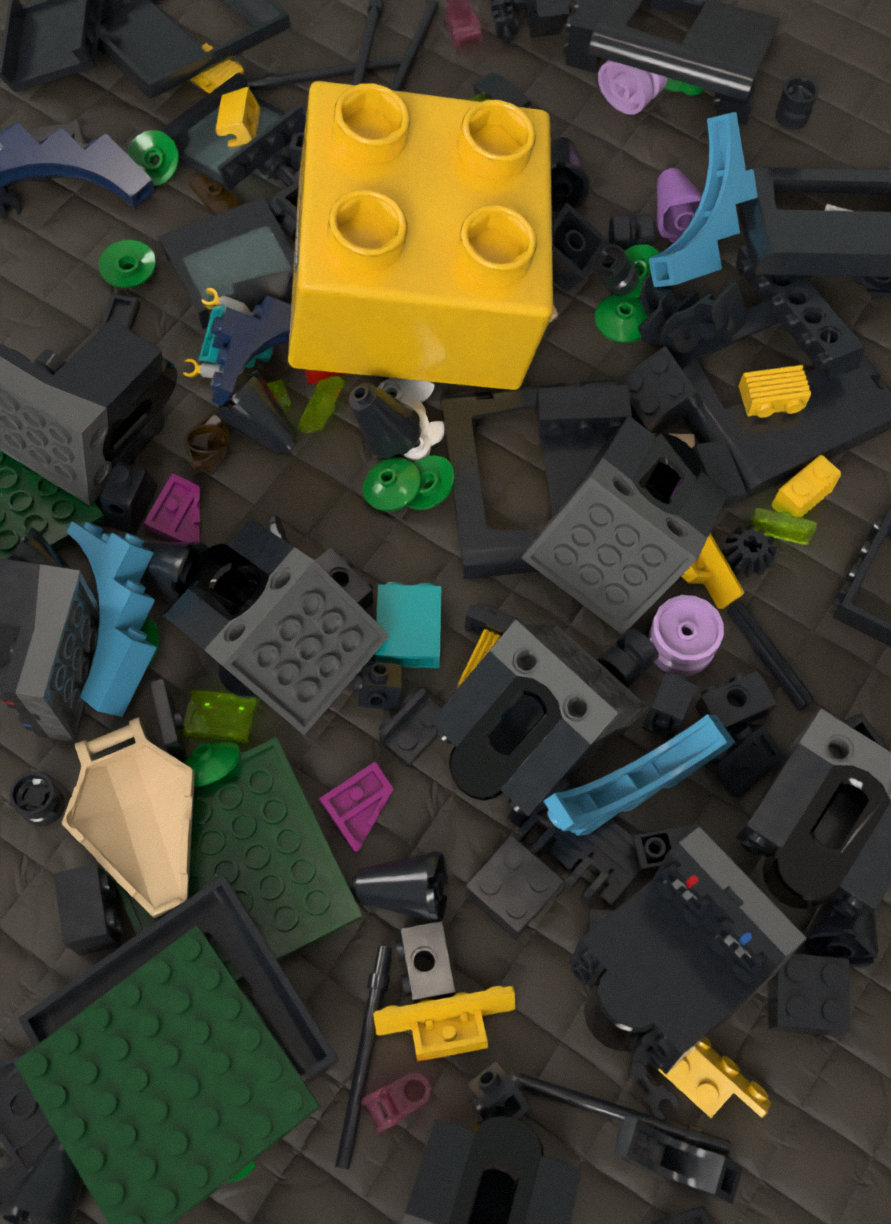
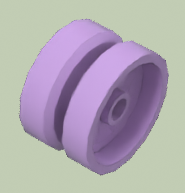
M607 60L598 72V83L601 92L615 109L625 114L634 115L642 111L649 104L650 100L655 98L667 84V77Z
M680 595L668 599L659 607L647 635V638L658 651L659 657L654 663L661 670L670 674L691 676L702 672L711 663L724 637V623L718 610L704 599L689 595Z

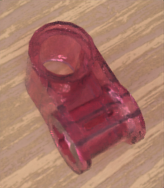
M447 0L446 24L454 46H460V43L471 40L481 41L480 23L474 14L470 0Z
M411 1073L390 1085L374 1091L360 1102L362 1106L368 1107L377 1125L375 1132L379 1135L427 1105L432 1096V1088L425 1076L419 1073ZM412 1081H420L425 1086V1094L417 1102L408 1100L405 1094L407 1085ZM379 1102L382 1103V1105H383V1107H384V1109H385V1111H386V1113H387V1116H388L387 1118L385 1117V1115H384V1113H383V1111H382V1109H381V1107H380V1105H379Z

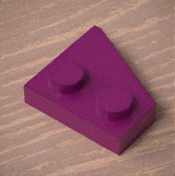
M172 473L143 523L144 528L173 542L200 543V486Z
M373 762L319 798V801L354 854L360 850L390 797L393 787L377 763Z

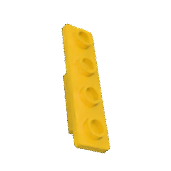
M681 492L666 504L665 511H669L685 492ZM710 533L698 559L681 577L688 583L704 584L717 608L724 609L744 594V590Z
M494 986L486 991L470 994L462 992L444 999H424L412 1005L401 1007L387 1006L380 1011L373 1012L376 1034L381 1036L412 1030L417 1062L487 1049L488 1043L482 1016L515 1010V992L513 986Z
M708 1038L667 1075L659 1069L669 1081L710 1118L713 1117L733 1093L760 1117L763 1118L768 1113L771 1101L768 1099L767 1092L754 1081L749 1082L739 1073L738 1066L727 1056L721 1057L714 1051Z

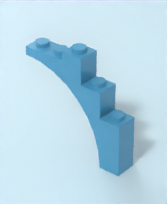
M736 112L707 119L709 167L705 189L690 225L679 239L665 251L649 258L654 287L676 285L721 270L722 265L717 240L740 233L735 204L758 198L754 170L745 169Z
M72 521L67 533L79 543L88 557L95 575L99 596L97 646L91 670L80 698L98 712L123 717L157 648L146 640L148 635L140 631L155 601L154 598L144 592L146 587L139 583L153 552L143 546V539L133 534L126 533L125 537L114 533L111 535L107 533L102 534L104 529L91 522L86 521L85 525H81Z
M708 714L668 742L625 767L584 786L554 793L544 800L549 809L547 812L551 822L557 828H561L562 831H571L576 833L577 836L588 835L618 813L632 811L662 788H673L736 742L717 715Z

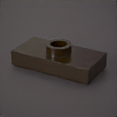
M202 174L189 180L190 188L213 215L242 205L231 190L228 191Z

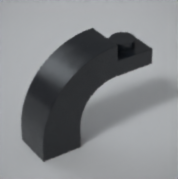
M625 1115L623 1125L617 1134V1144L614 1153L621 1156L622 1160L690 1190L733 1204L743 1170L741 1165L726 1156L674 1139L639 1119Z

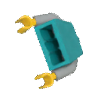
M213 288L205 290L207 294L215 297L213 301L207 302L201 299L204 307L212 309L198 361L203 363L199 365L197 361L192 359L184 361L189 364L193 363L195 366L194 372L189 374L183 372L185 376L195 378L199 374L202 377L212 378L214 372L219 371L220 364L216 363L219 349L212 347L215 335L210 333L215 317H221L226 307L249 316L252 315L246 304L226 296L219 297ZM273 347L255 356L240 370L238 375L245 368H253L256 359L267 363L271 359Z

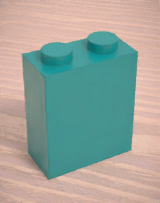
M399 582L378 585L377 623L390 636L376 651V662L400 664L402 668H440L441 586H435L431 583L403 585Z

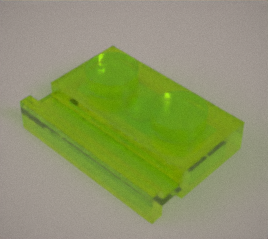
M191 690V699L188 703L184 719L185 728L182 729L183 736L248 743L254 719V710L257 705L256 698L248 699L229 693Z

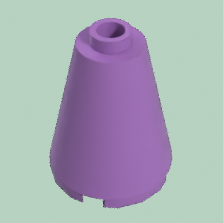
M677 168L663 171L657 179V228L663 238H668L672 243L676 242L690 225L702 198L700 191Z

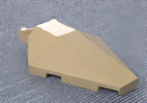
M138 717L129 721V725L89 742L82 740L75 743L82 766L62 825L85 846L111 876L153 918H156L174 910L188 900L195 771L149 742L143 723ZM134 737L135 744L93 761L92 754Z

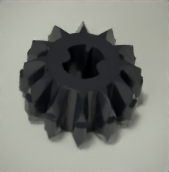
M750 524L745 530L739 525L734 533L728 534L722 553L727 556L726 561L729 566H735V574L742 570L747 578L751 577L753 572L760 576L773 565V557L777 553V547L772 545L774 541L773 536H764V528L755 531L753 525Z

